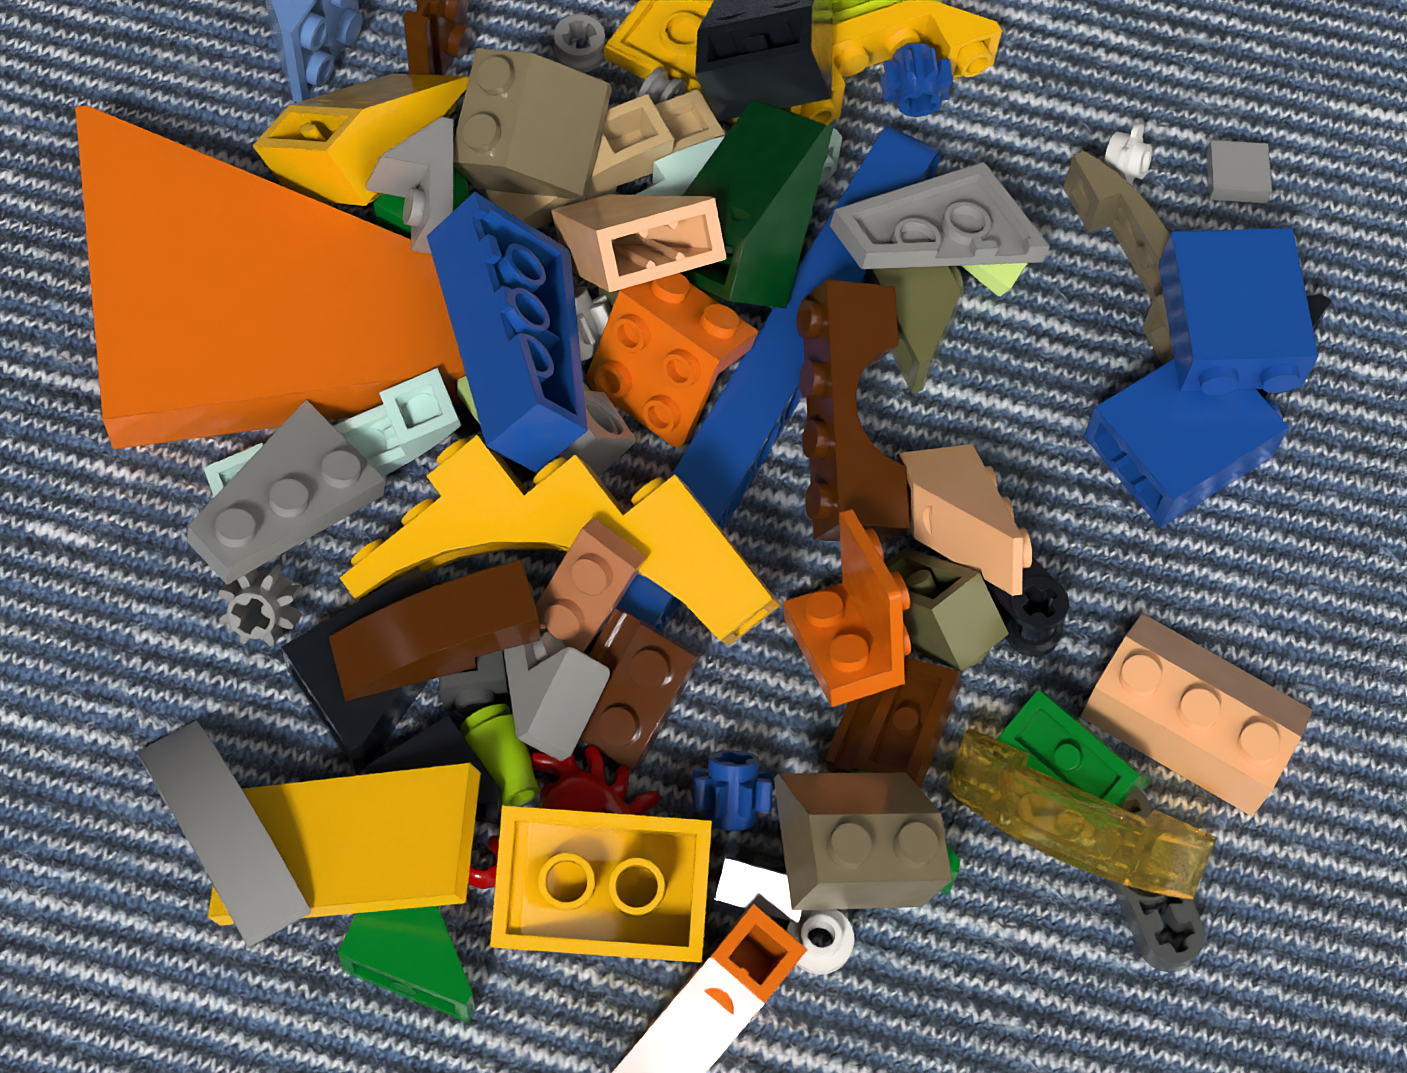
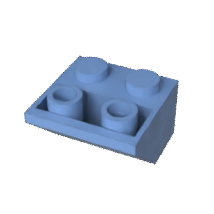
M265 0L272 39L293 101L307 100L316 86L319 88L324 86L332 73L334 60L345 45L350 46L357 39L363 22V16L359 12L358 0Z

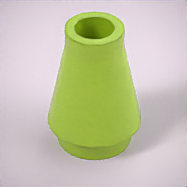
M506 704L491 705L476 711L464 720L461 725L463 736L500 788L503 806L518 807L534 799L541 789L534 775L528 744L517 739L514 717L509 706Z

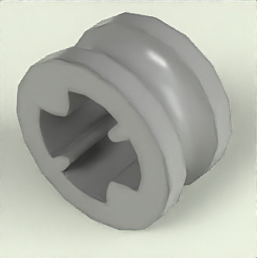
M574 14L561 19L555 26L553 33L555 60L582 73L590 72L597 68L604 59V27L597 19L590 15ZM581 38L583 39V45L589 41V46L578 49L576 48V42H573L570 46V41Z
M658 67L649 74L637 98L648 94L655 105L686 94L687 82L679 77L670 80L668 71Z

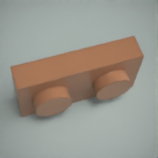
M592 518L579 532L536 604L539 627L560 639L566 648L573 647L585 653L593 645L647 557L596 518Z

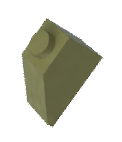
M956 266L869 269L866 284L895 286L899 346L892 350L891 353L911 394L923 391L954 323L960 297L964 294L960 272Z
M907 547L885 563L890 573L898 571L904 579L910 598V608L903 611V623L907 629L910 642L925 658L962 672L967 667L974 666L984 660L989 650L1009 635L980 572Z

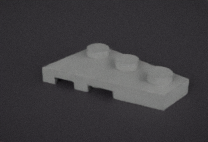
M985 162L837 208L830 223L832 230L861 269L1044 262L1050 245Z
M306 399L188 525L187 542L228 585L384 496L386 479Z

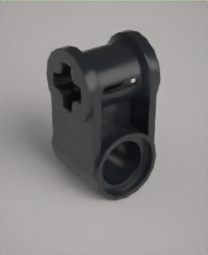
M1033 555L1031 566L1023 568L1021 595L1012 596L983 579L1009 633L1005 639L1014 650L1026 656L1038 657L1052 652L1059 645L1063 632L1062 622L1065 620L1069 608L1068 594L1063 586L1054 580Z

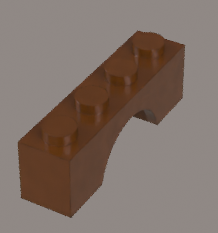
M825 280L801 300L796 318L797 332L803 338L804 363L800 371L799 387L802 396L806 397L807 424L803 431L802 447L805 456L810 461L811 483L806 493V513L813 521V540L840 542L839 512L853 509L863 528H873L880 543L884 544L910 529L906 467L884 455L868 438L858 416L856 392L863 370L866 367L872 366L899 346L895 286Z

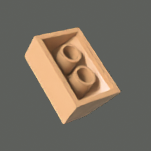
M1142 613L1123 639L1094 687L1080 717L1253 817L1277 783L1303 736L1313 710Z

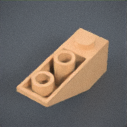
M973 444L899 453V464L906 467L909 524L913 538L955 563L980 572L983 579L1012 596L1021 595L1023 568L1030 567L1032 563L1031 542L1025 528L1018 529L1014 521L1013 508L1009 497L1000 496L992 466H984Z

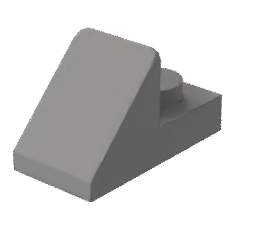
M440 117L385 152L379 158L366 184V189L369 191L405 197L403 223L411 226V251L432 254L427 235L453 212V119Z
M540 628V641L503 650L517 739L559 761H563L572 755L609 680L610 670L573 647L566 648L560 639Z

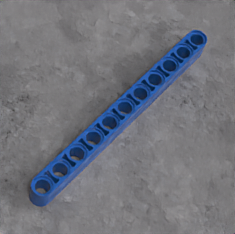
M888 125L883 129L798 267L787 308H773L757 334L751 350L744 355L670 476L672 477L675 474L689 487L722 531L803 397L800 392L799 377L804 363V343L796 327L797 312L801 300L825 280L867 283L869 269H861L830 227L835 209L932 179L942 150ZM637 574L617 607H624L633 616L643 622H649L664 631L681 601L651 579ZM600 634L598 635V637H597L596 640L594 641L593 645L589 648L590 650H592V648L594 647V645H595L597 639L599 638Z

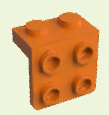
M681 273L619 290L587 372V382L596 392H605L614 405L671 446L680 447L690 439L718 374L751 350L759 331L739 318L732 309L719 304L689 283L687 278Z

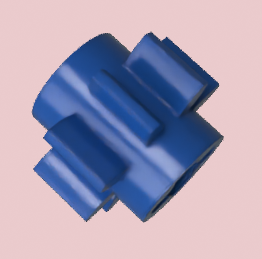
M909 44L899 48L893 54L892 61L883 62L884 76L880 77L884 102L897 100L899 112L910 117L927 116L940 108L942 100L950 99L949 86L954 84L950 59L937 61L934 48L925 44Z
M737 750L714 752L709 755L708 769H693L692 809L706 810V820L712 821L711 827L729 831L750 829L756 824V811L770 813L772 811V772L769 770L759 771V758L752 753Z

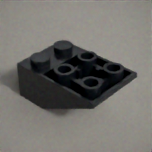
M833 0L713 1L697 30L695 74L717 121L738 118L751 100L761 101L783 109L832 99Z

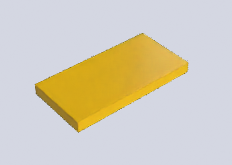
M464 763L242 789L309 906L311 913L303 918L466 903L480 772L472 764ZM213 886L208 918L220 926L234 925Z

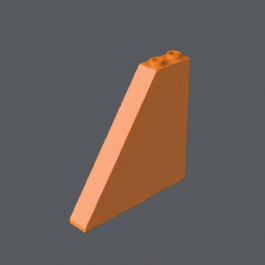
M88 105L75 107L102 418L113 450L281 427L306 399L327 421L354 417L382 405L383 401L379 392L438 368L452 403L462 402L457 396L458 379L465 377L466 373L432 254L411 251V239Z

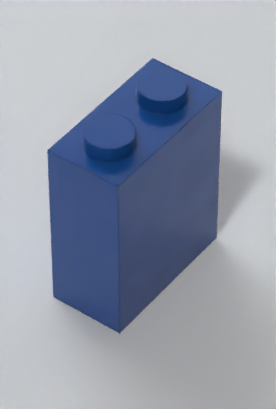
M1293 228L1171 231L1158 267L1180 392L1202 391L1207 395H1222L1233 390L1263 389L1269 393H1283L1294 388H1302L1318 358V351Z
M1173 359L1095 406L1083 437L1157 526L1162 528L1274 457L1289 427L1283 421L1282 414L1275 403L1268 398L1262 397L1256 389L1233 390L1222 395H1207L1202 391L1180 392L1175 361Z

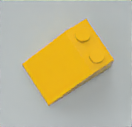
M502 806L490 947L702 963L712 821Z

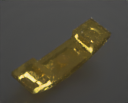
M971 728L965 731L947 790L974 813L1015 839L1078 869L1148 892L1193 900L1218 837L1157 810H1153L1147 819L1026 766L1030 755Z

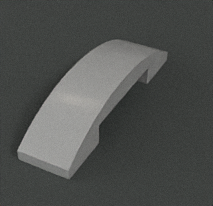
M197 720L137 751L139 759L163 801L168 805L248 948L311 913L308 904L256 812L222 756Z

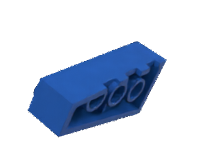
M474 192L427 235V239L486 446L494 450L501 457L511 459L537 473L588 431L570 249Z

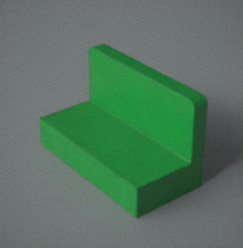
M1039 689L996 739L997 742L1098 828H1102L1135 788L1143 791L1151 782L1146 775L1056 699Z

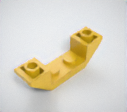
M906 0L832 25V99L788 107L785 110L827 125L830 124L833 120L840 118L845 82L842 77L854 76L869 66L890 60L899 48L909 44H925L934 48L937 61L950 59L953 79L961 76H976L994 65L1002 30L996 21L934 0Z

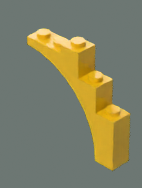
M478 435L470 441L467 438H463L448 446L436 460L439 466L426 475L441 497L435 502L431 498L426 499L411 508L403 516L401 523L404 526L385 542L382 539H377L360 549L351 559V564L354 567L340 577L355 599L362 600L416 567L420 569L422 574H425L463 558L505 550H561L568 552L581 529L592 518H596L647 557L637 574L651 579L682 601L719 641L728 646L732 645L781 606L689 487L675 474L667 481L662 477H658L644 485L632 497L631 502L634 504V507L626 513L589 464L577 455L572 456L567 461L564 457L558 458L542 468L533 479L536 486L528 492L504 459L494 450L487 447L485 440Z

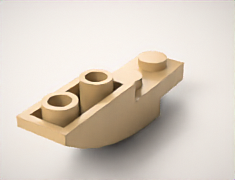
M699 89L655 105L649 95L645 94L607 110L586 200L607 194L616 195L617 186L652 174L654 161L681 149L725 136L723 129ZM483 190V195L487 200L535 229L554 222L552 209L585 201Z

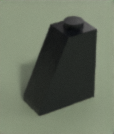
M418 567L281 647L289 675L355 774L366 769L367 765L372 762L429 680L345 702L329 636L395 602L441 584L437 582L431 586Z

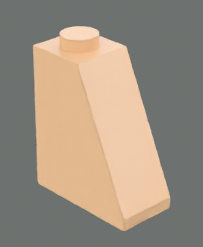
M607 194L551 210L558 243L570 249L572 273L608 292L727 259L716 202L713 197Z

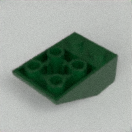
M751 100L682 195L715 198L727 258L726 260L680 272L687 278L689 283L728 301L787 308L792 285L797 274V266L807 227L812 217V208L823 166L828 156L833 126L761 101Z

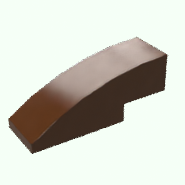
M522 560L481 570L434 586L376 611L329 636L345 702L476 668L475 657L540 641L539 616Z

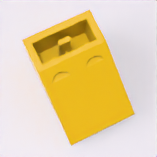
M392 73L288 105L252 146L283 187L319 202L366 206L382 194L366 189V184L379 158L385 152L440 117H448L455 110L458 98L467 89L469 78L467 76Z

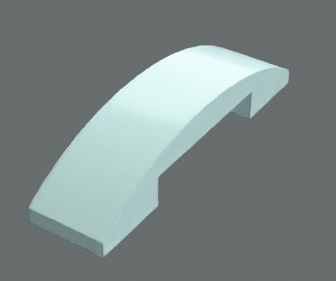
M438 368L379 392L383 401L382 405L333 425L382 476H385L436 446L459 428L461 423ZM263 443L203 467L214 497L263 446Z

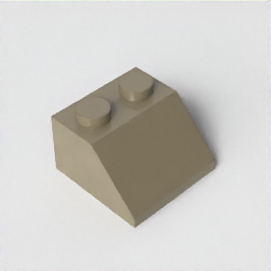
M476 48L453 142V166L476 189L586 200L611 96V85L608 82L535 53Z
M778 773L775 776L774 784L791 910L923 907L952 881L941 812L907 773Z

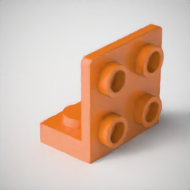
M853 509L839 512L842 583L783 601L784 620L831 707L905 684L904 656L911 653L910 638L903 623V611L910 608V598L904 579L898 571L889 572L884 563L882 546L873 528L864 529Z

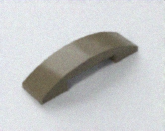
M1085 151L1073 154L1063 189L1088 234L1110 227L1152 300L1142 329L1164 365L1173 360L1174 355L1158 264L1170 234L1147 201L1117 172Z

